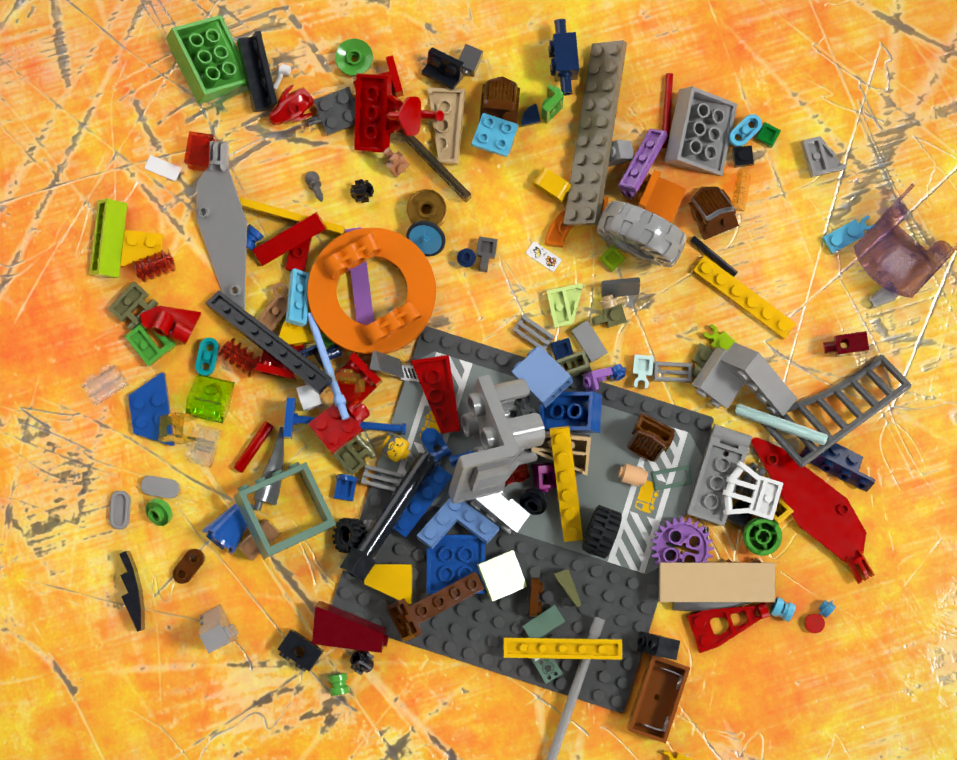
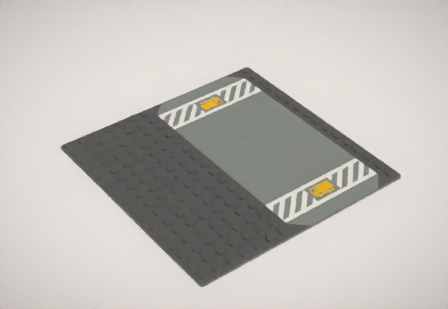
M426 326L419 336L412 360L449 355L460 431L441 434L420 382L405 380L391 424L402 425V423H406V433L401 435L399 432H388L387 437L388 435L398 434L409 442L408 449L411 452L406 460L401 459L398 463L385 457L381 452L377 467L401 473L404 477L420 452H428L421 440L422 432L427 428H434L439 432L452 454L449 456L445 455L440 459L441 461L435 463L430 473L438 464L453 476L456 467L451 466L449 457L466 453V450H469V452L474 451V448L477 447L474 436L467 437L461 425V415L468 411L467 395L473 394L477 378L490 375L493 385L517 380L512 373L513 367L526 357ZM573 376V383L563 391L587 392L583 384V376ZM599 382V390L593 392L602 395L600 433H576L590 435L591 445L588 475L586 476L576 470L575 474L583 540L593 512L598 505L622 514L620 528L610 554L604 559L583 551V540L564 542L557 488H551V491L544 492L548 498V506L544 513L540 515L530 514L515 535L505 533L501 529L502 526L495 522L494 524L499 527V531L488 544L485 543V561L514 550L527 587L495 601H490L485 588V594H474L418 624L423 634L404 643L568 696L580 659H554L563 674L546 684L531 658H504V637L529 638L522 626L535 618L529 617L531 578H540V582H543V593L539 594L538 601L542 602L541 613L555 605L565 620L564 623L541 638L588 639L594 616L605 620L598 639H622V660L591 659L577 699L623 713L642 656V652L637 650L638 638L641 635V631L649 633L659 600V564L654 565L657 557H651L655 553V550L650 549V547L655 546L651 539H657L654 532L660 533L661 530L658 526L661 525L665 528V521L672 524V518H676L677 522H679L680 517L684 518L714 420L708 415ZM529 392L530 408L534 407L535 413L539 414V401ZM514 404V414L517 417L516 410H519V408ZM641 412L675 430L671 446L666 452H662L656 462L642 458L627 448L633 436L631 433ZM439 444L433 447L435 453L442 449ZM537 454L538 458L536 461L519 465L505 482L503 489L505 493L504 498H511L520 505L519 500L523 491L534 488L531 464H554V461ZM625 463L644 468L645 471H648L645 485L638 487L621 482V478L618 477L620 467H624ZM689 465L693 484L655 491L651 472ZM686 469L656 475L658 486L688 481ZM375 472V475L398 480L396 477ZM452 478L408 536L405 538L395 529H392L375 555V559H373L376 562L375 564H412V604H408L409 606L432 595L427 594V546L417 539V534L450 499L448 490ZM376 479L372 480V482L396 488L395 484ZM370 486L360 520L362 522L364 520L375 521L393 492ZM482 510L478 511L483 516H486V513ZM456 522L445 535L474 534ZM673 531L670 534L673 542L677 541L679 535L677 531ZM665 543L666 546L675 548L674 544ZM668 550L665 553L666 559L670 561L673 555L672 550ZM569 569L582 604L580 607L574 605L555 579L554 573ZM343 570L332 606L385 627V635H389L391 639L403 642L386 609L387 606L399 600L365 585L364 581L362 582L351 577Z

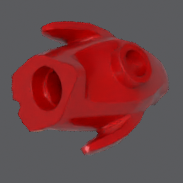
M292 84L281 93L277 106L268 116L269 122L272 125L276 126L284 122L302 121L312 115V112L303 114L314 103L312 96L304 87L289 93L294 86Z

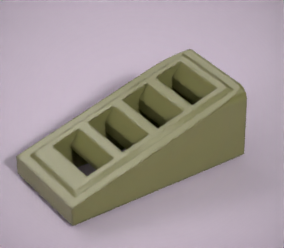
M585 350L555 360L563 369V365L567 364L569 370L566 372L571 377L592 371ZM578 361H582L583 365L580 366ZM574 362L576 368H572L571 363Z
M569 569L554 573L555 579L574 605L580 607L582 604Z

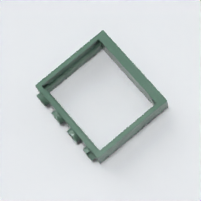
M296 462L288 467L289 470L284 472L282 469L271 474V478L266 479L262 477L254 481L255 485L250 487L246 484L238 488L239 492L233 496L263 560L327 531L336 525L306 462L303 464ZM300 473L323 523L270 547L247 495Z

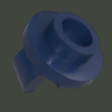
M462 249L457 255V261L462 267H471L476 262V254L471 249Z

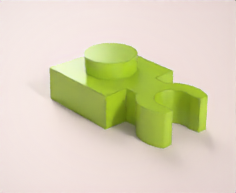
M713 324L709 326L713 330L712 335L707 334V332L703 333L706 339L714 341L710 345L713 349L718 347L728 351L734 343H737L725 331L719 334L717 327Z

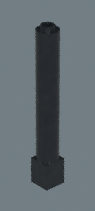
M420 452L357 549L352 547L340 568L351 577L363 582L376 563L373 558L435 465L434 456L430 453Z

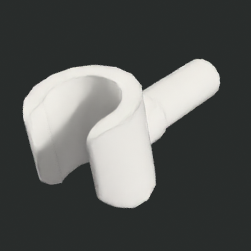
M280 65L278 77L273 85L275 89L278 88L283 75H290L291 67L289 65Z

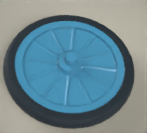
M418 221L413 223L407 230L406 238L417 245L425 256L437 255L445 247L446 239L442 229L432 222Z

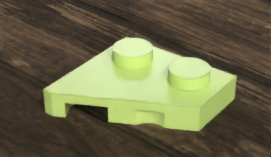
M583 283L546 291L554 329L573 325Z

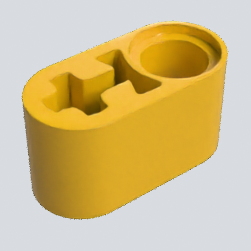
M545 167L541 169L532 183L537 189L560 203L564 201L571 187L569 182Z

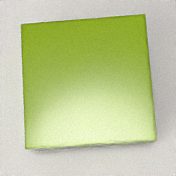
M613 245L599 258L611 272L626 259Z

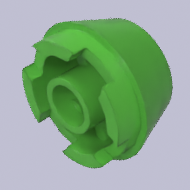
M762 517L754 518L744 529V544L749 551L756 555L765 556L772 554L779 548L782 542L781 528L774 520Z

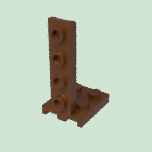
M475 571L411 606L403 598L387 606L386 609L403 642L423 634L418 624L484 590V587Z

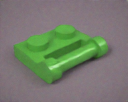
M141 323L125 335V338L150 367L166 353L173 350L176 344L170 341L167 336L156 334L164 345L159 349Z

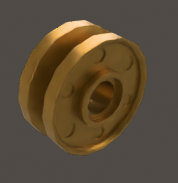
M423 189L410 197L407 203V214L412 224L418 221H429L440 227L446 219L447 207L443 197L438 192ZM429 206L432 208L430 214H423L422 209Z

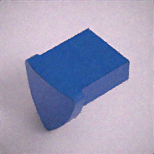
M337 474L334 498L354 501L356 483L359 482V478L347 474Z

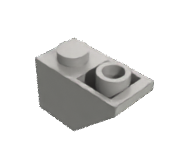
M612 141L608 167L621 165L634 158L632 141Z

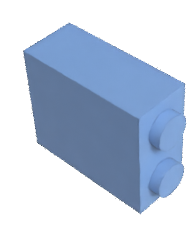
M540 345L530 350L527 357L523 361L516 363L512 370L516 379L523 378L527 382L530 393L545 408L573 383L572 377Z

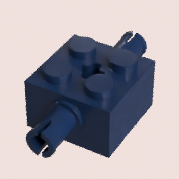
M566 19L554 20L555 34H553L552 40H549L548 46L549 58H553L550 64V74L554 76L555 82L560 81L563 96L573 94L571 80H577L579 73L576 32L567 33Z

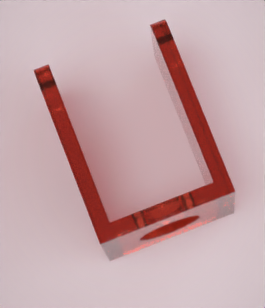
M189 131L184 163L188 165V169L205 172L208 168L210 141L217 142L213 134Z

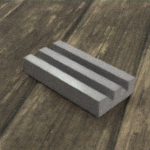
M524 314L512 330L537 348L540 344L520 331L519 327H522L544 343V346H541L544 350H546L555 337ZM524 321L527 322L528 324H530L531 326H533L535 329H537L538 331H540L542 334H544L545 336H547L549 339L546 340L545 338H543L542 336H540L538 333H536L535 331H533L531 328H529L528 326H526L525 324H523V322H524Z
M654 361L653 381L692 382V363ZM658 366L687 367L688 371L658 370ZM658 374L688 375V378L658 377Z
M365 465L361 484L394 492L396 489L394 487L367 481L366 479L368 477L395 484L397 488L403 478V474ZM368 471H372V472H376V473H380V474H384V475L396 477V478H398V480H394V479L382 477V476H379V475L371 474V473H368Z

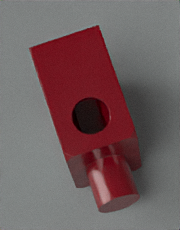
M867 331L837 335L834 337V341L823 342L824 353L836 352V357L867 354L869 351ZM840 343H847L848 348H842Z

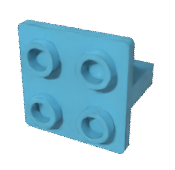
M483 113L471 145L507 157L511 152L518 124Z

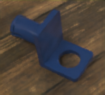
M316 345L299 352L306 358L314 354L322 370L325 372ZM335 345L326 350L330 360L342 356L341 349L337 350L339 346Z

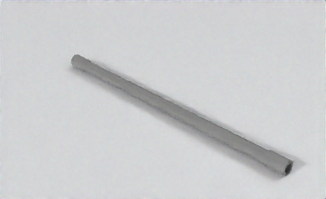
M594 616L588 639H598L605 623L604 619ZM580 659L546 760H556L591 659Z

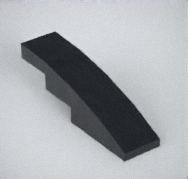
M124 551L119 555L127 572L120 576L128 593L121 597L137 632L145 629L143 590L130 551Z

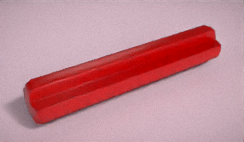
M266 421L262 424L234 465V469L240 473L244 472L272 431L273 426Z

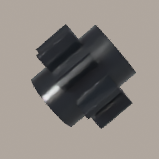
M355 180V185H351L350 194L356 202H369V198L373 197L374 188L368 180Z
M356 651L350 658V663L352 664L350 668L359 675H362L363 672L368 673L374 666V661L372 660L374 656L368 651Z

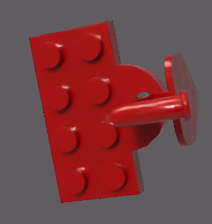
M356 73L354 150L383 153L388 147L390 148L391 133H396L402 129L406 136L417 135L420 131L421 119H433L440 122L444 119V112L442 110H421V101L415 96L407 97L403 103L398 97L391 95L392 75Z

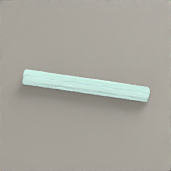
M738 404L735 408L736 415L821 445H825L828 435L742 404Z

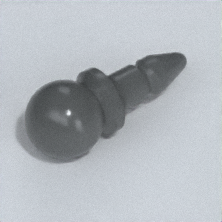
M309 171L305 175V182L309 189L314 191L316 198L322 202L323 193L320 189V177L317 172Z

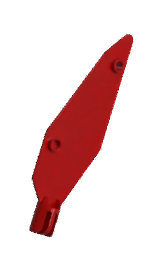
M754 437L751 440V444L770 478L783 483L780 495L784 502L793 509L794 512L791 515L797 525L844 561L857 584L862 583V580L866 581L869 579V576L873 577L875 574L863 555L867 532L848 499L806 466L799 467L781 447ZM769 457L774 459V463L769 461Z

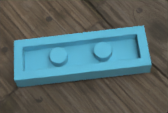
M298 269L290 271L286 322L304 327L307 323V290L310 273Z

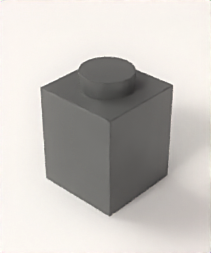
M465 44L459 58L460 61L464 62L463 75L475 76L483 57L482 50Z

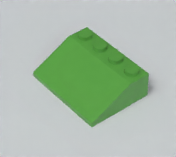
M221 15L171 28L166 40L198 105L215 100L247 85L239 50Z

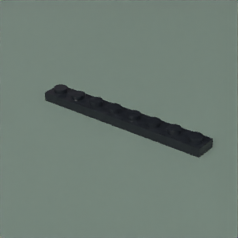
M218 290L206 302L209 309L319 395L332 383V377Z

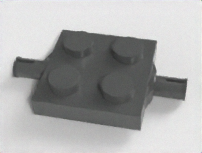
M347 87L314 99L317 116L307 119L309 126L320 123L324 127L327 136L354 127L356 99L352 96L350 88Z

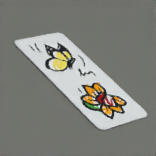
M533 242L526 252L527 255L553 272L561 262L559 257L536 242Z

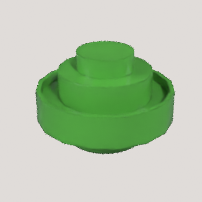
M154 498L145 506L146 514L154 524L164 526L171 521L173 513L169 504L164 500Z

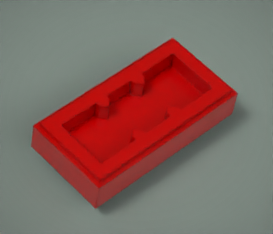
M312 237L289 250L286 270L298 269L305 272Z

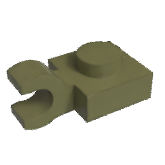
M622 304L603 309L604 315L591 319L593 327L606 323L607 327L610 328L627 322Z
M701 343L698 345L692 362L696 363L692 373L693 377L696 378L715 349Z

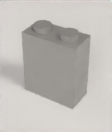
M716 347L692 383V386L697 389L696 393L710 399L709 403L718 409L720 407L728 409L744 383L721 361L727 350Z

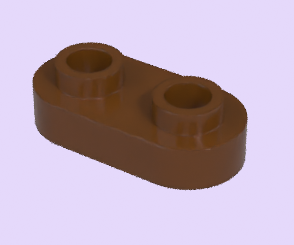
M199 549L189 550L174 568V580L180 584L188 583L204 564V553ZM192 555L197 556L196 562L191 561ZM181 570L185 572V577L183 578L179 576Z
M531 578L529 617H537V613H541L542 602L538 601L539 594L543 593V582H540V578Z

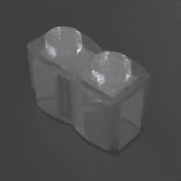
M197 424L196 428L193 427L190 434L192 443L190 446H187L185 451L187 461L211 468L220 440L221 430Z

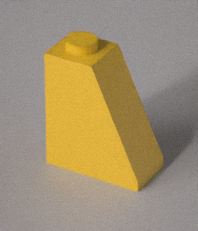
M374 564L365 578L364 584L395 599L401 600L405 598L407 604H412V564Z

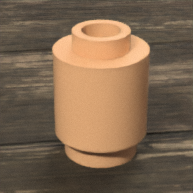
M625 463L624 467H620L618 473L621 482L638 487L645 485L648 471H645L644 468Z

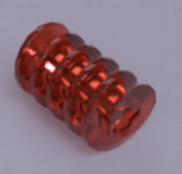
M169 248L168 254L161 250L160 257L155 252L154 259L147 255V262L139 258V265L134 260L132 261L137 277L143 282H147V276L153 280L154 273L157 277H161V270L164 274L169 273L168 268L172 272L176 271L175 261Z
M235 338L227 341L218 356L223 355L224 361L230 359V365L236 363V369L242 368L243 374L249 371L248 377H252L256 372L257 363H260L261 356L258 355L253 358L254 351L248 354L247 346L240 349L241 342L234 345Z

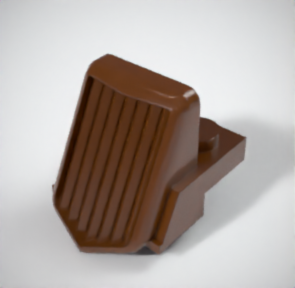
M501 76L490 79L486 84H483L480 119L482 114L486 113L517 124L520 87L517 86V83Z
M641 412L631 433L633 436L627 448L642 458L656 462L662 452H666L671 446L675 430Z

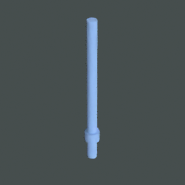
M312 312L307 313V319L325 372L333 380L330 386L334 395V404L338 407L342 420H346L349 418V414L345 406V397L341 394L318 325Z

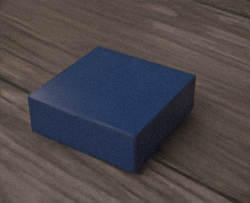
M569 338L550 343L555 360L574 354Z

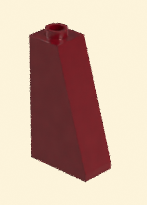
M318 601L315 606L312 644L382 653L383 648L387 647L389 635H385V627L323 601Z

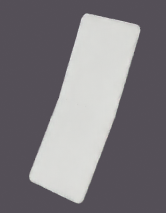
M152 155L149 156L145 165V169L173 181L177 180L181 171V167Z

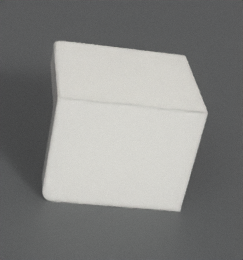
M308 385L296 388L304 411L323 406L319 394Z

